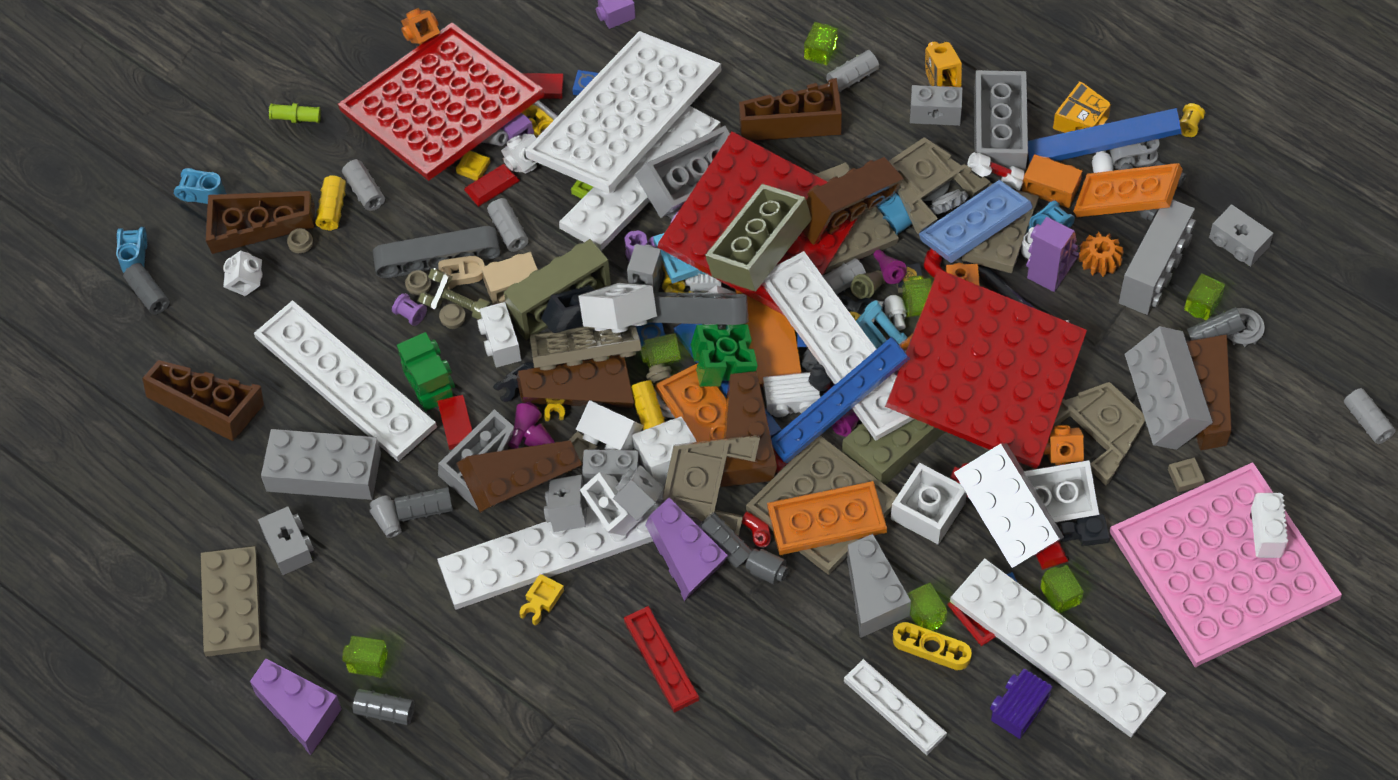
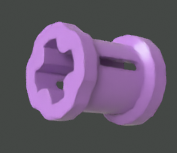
M631 231L625 236L627 260L630 261L635 244L647 245L646 234L642 231Z
M405 293L398 296L395 300L392 312L396 315L401 314L409 320L412 326H416L424 319L427 307L423 304L418 305Z

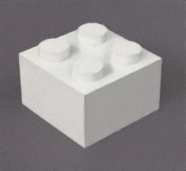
M616 283L579 295L583 326L594 327L595 331L612 329L613 333L624 332L628 330L627 326L645 325L648 319L657 317L653 287L650 285Z
M682 416L632 435L635 451H638L640 465L663 486H665L673 445L697 442Z
M919 463L892 503L891 520L939 545L965 505L967 493L961 484Z

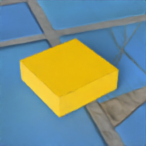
M469 151L463 156L456 167V172L459 175L476 181L484 175L490 165V158Z

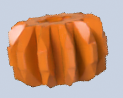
M1098 232L1096 238L1089 235L1086 241H1083L1080 245L1079 262L1083 263V270L1091 269L1092 276L1096 272H1100L1102 277H1104L1106 271L1113 274L1122 263L1123 247L1119 246L1118 239L1111 240L1110 233L1106 237H1102L1100 232Z

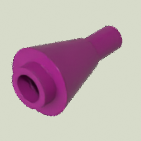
M880 249L874 252V258L879 262L883 278L887 283L896 284L904 279L907 273L905 263L887 256Z
M528 402L517 405L514 433L508 444L510 448L517 449L526 431L541 418V413L536 405Z
M850 409L832 425V429L838 435L847 437L854 430L860 419L854 410Z
M533 424L524 434L526 438L524 444L529 447L555 443L542 424L538 426Z

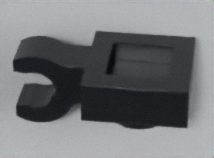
M525 362L506 375L505 380L494 384L493 388L497 391L503 387L506 388L505 395L500 397L501 401L508 402L514 397L515 389L518 387V371L532 369L534 364Z
M1104 514L1077 518L1076 524L1073 522L1061 524L1062 530L1060 531L1064 536L1060 540L1061 542L1080 539L1081 546L1106 544L1109 542L1110 537Z

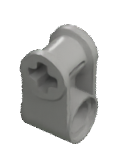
M1159 139L1147 141V146H1145V142L1110 149L1113 167L1119 170L1125 162L1132 165V168L1155 164L1158 160Z

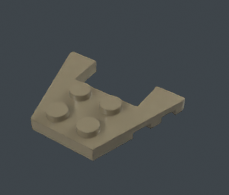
M925 137L889 160L891 165L904 178L897 192L918 234L933 225L938 219L922 201L928 195L950 180L955 179L972 198L990 183L985 177L979 178L973 174L971 168L963 164L961 166L952 160L949 153Z
M1110 382L1080 392L1076 397L1067 400L1062 399L1053 425L1054 428L1071 416L1107 450L1090 464L1091 472L1105 485L1111 481L1146 423L1143 413Z
M754 435L673 445L662 500L666 501L670 498L683 512L702 522L712 512H715L739 536L742 515L715 510L726 457L755 462L760 436Z

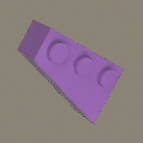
M1046 217L1041 225L1037 224L1034 227L1030 236L1033 242L1028 250L1031 256L1026 264V267L1029 268L1027 278L1055 292L1079 257V253L1076 252L1078 246L1075 245L1077 241L1075 231Z
M670 498L664 501L649 516L645 524L660 555L666 561L672 578L675 579L681 590L680 594L684 601L724 563L728 556Z
M268 659L264 660L250 680L256 696L311 755L341 711L337 695Z

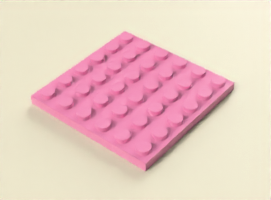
M1250 463L1110 527V534L1194 667L1338 601L1342 595L1286 511L1284 514L1286 515V534L1289 541L1281 558L1256 557L1251 507L1255 494L1273 492L1254 463Z

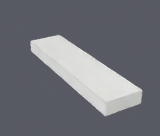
M864 659L844 677V682L926 755L946 737L947 732Z

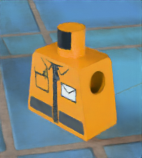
M938 42L929 43L925 49V68L930 85L961 87L962 63L949 42L940 44Z
M1079 81L1056 111L1053 129L1066 133L1115 122L1108 118L1111 104Z

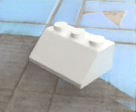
M1090 461L1024 471L1055 522L1099 515Z

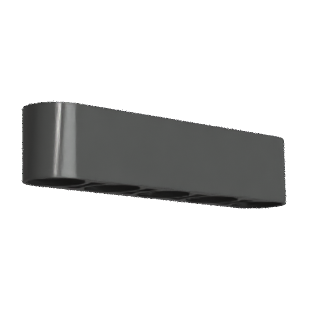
M482 226L382 244L375 247L372 253L376 275L380 278H392L408 275L415 270L425 272L431 271V268L438 269V263L446 259L477 256L483 261L491 260L499 256L500 247L496 229L491 226Z
M653 292L657 317L647 320L649 323L745 324L749 322L747 295Z

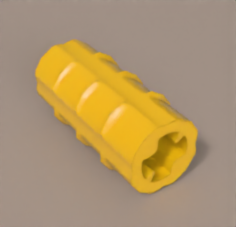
M328 176L323 180L315 222L323 230L331 231L338 228L346 181L341 177Z
M648 380L632 385L633 400L641 425H643V430L665 423V417L662 415L652 381Z

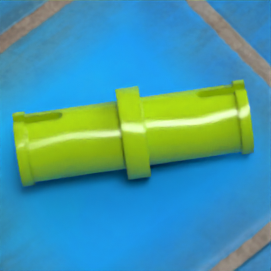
M271 103L269 106V119L291 120V123H298V121L320 123L321 108L299 106L298 103H293L292 106Z

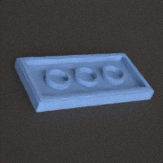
M998 180L919 233L920 240L952 263L1031 210V201L1001 180Z

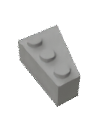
M494 409L438 463V476L477 510L478 508L457 463L467 456L508 450L509 441L514 433V426Z
M873 534L848 544L847 562L860 638L910 616L911 600Z

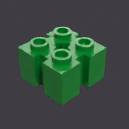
M748 324L727 325L726 330H718L717 325H696L690 345L694 361H699L696 372L700 387L721 386L722 381H729L730 374L754 372L757 370L758 365L754 349H749L752 340Z
M424 332L397 344L398 353L402 360L403 372L414 389L424 412L437 407L438 400L453 397L452 388H455V385L450 376L452 371L446 359L441 360L439 356L441 351L435 339L430 341L427 333Z

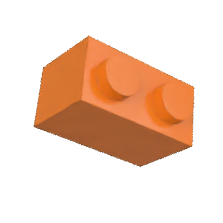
M1034 154L1023 178L1022 191L1038 195L1039 198L1049 202L1056 200L1061 206L1070 208L1080 186L1082 170L1076 169L1071 165L1058 163L1048 157Z

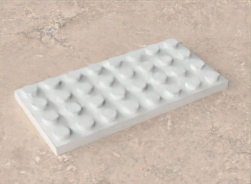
M639 31L525 150L526 158L610 194L721 72V64Z

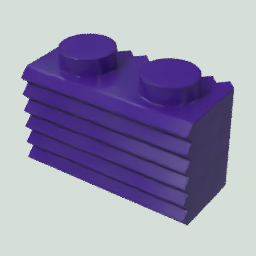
M1023 669L1019 676L1016 674L1011 676L1005 687L1008 689L1003 697L998 695L990 707V710L993 711L991 721L1021 739L1047 700H1049L1052 692L1051 684H1047L1046 681L1028 672L1027 669Z

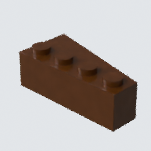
M837 78L830 79L828 84L820 86L817 83L807 85V89L796 92L793 89L786 90L776 97L766 95L739 102L740 133L742 137L749 141L841 135L842 113Z
M882 157L876 161H868L859 169L853 168L839 178L837 176L833 177L822 186H814L808 192L806 200L811 221L802 233L815 245L821 241V236L826 231L831 235L839 230V225L847 218L852 222L866 208L871 210L895 195L904 178L885 157Z
M310 191L208 195L206 243L211 253L215 254L288 235L293 230L299 228L305 230L314 228L315 203Z
M1227 334L1187 341L1186 343L1213 422L1195 435L1200 451L1227 446L1231 433Z
M620 354L610 355L609 359L604 361H594L592 358L583 360V363L579 365L568 366L567 363L556 364V368L550 370H540V367L518 371L517 374L522 403L582 406L587 405L590 400L603 407H621L631 409L634 404L625 358L620 357Z
M160 360L142 378L147 398L231 441L237 438L264 406L262 388L259 385L252 384L247 386L240 384L239 380L231 378L228 381L219 379L212 373L204 372V374L192 372L191 368Z
M757 371L730 374L723 439L756 435L760 436L755 462L726 457L720 487L771 481L774 478L777 465Z
M570 440L471 455L459 461L457 465L479 512H483L550 480L567 474L581 466L582 463Z

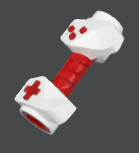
M973 152L970 155L968 167H971V170L979 176L984 177L991 173L1002 177V182L1020 191L1023 184L1024 170L1014 166L1006 168L991 162L990 157L981 153Z

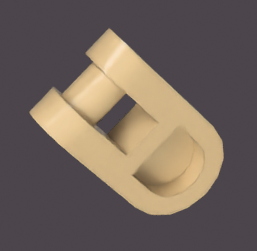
M477 256L446 259L438 263L440 271L453 276L448 289H452L456 285L475 283L483 279L481 267H484L485 264ZM455 270H459L460 272L452 274V272Z

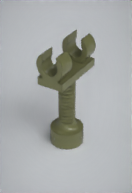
M431 268L428 278L441 284L436 296L421 292L418 301L433 309H439L443 298L471 310L473 318L481 319L480 308L488 307L491 303L482 298L474 302L465 296L449 290L448 287L453 276Z

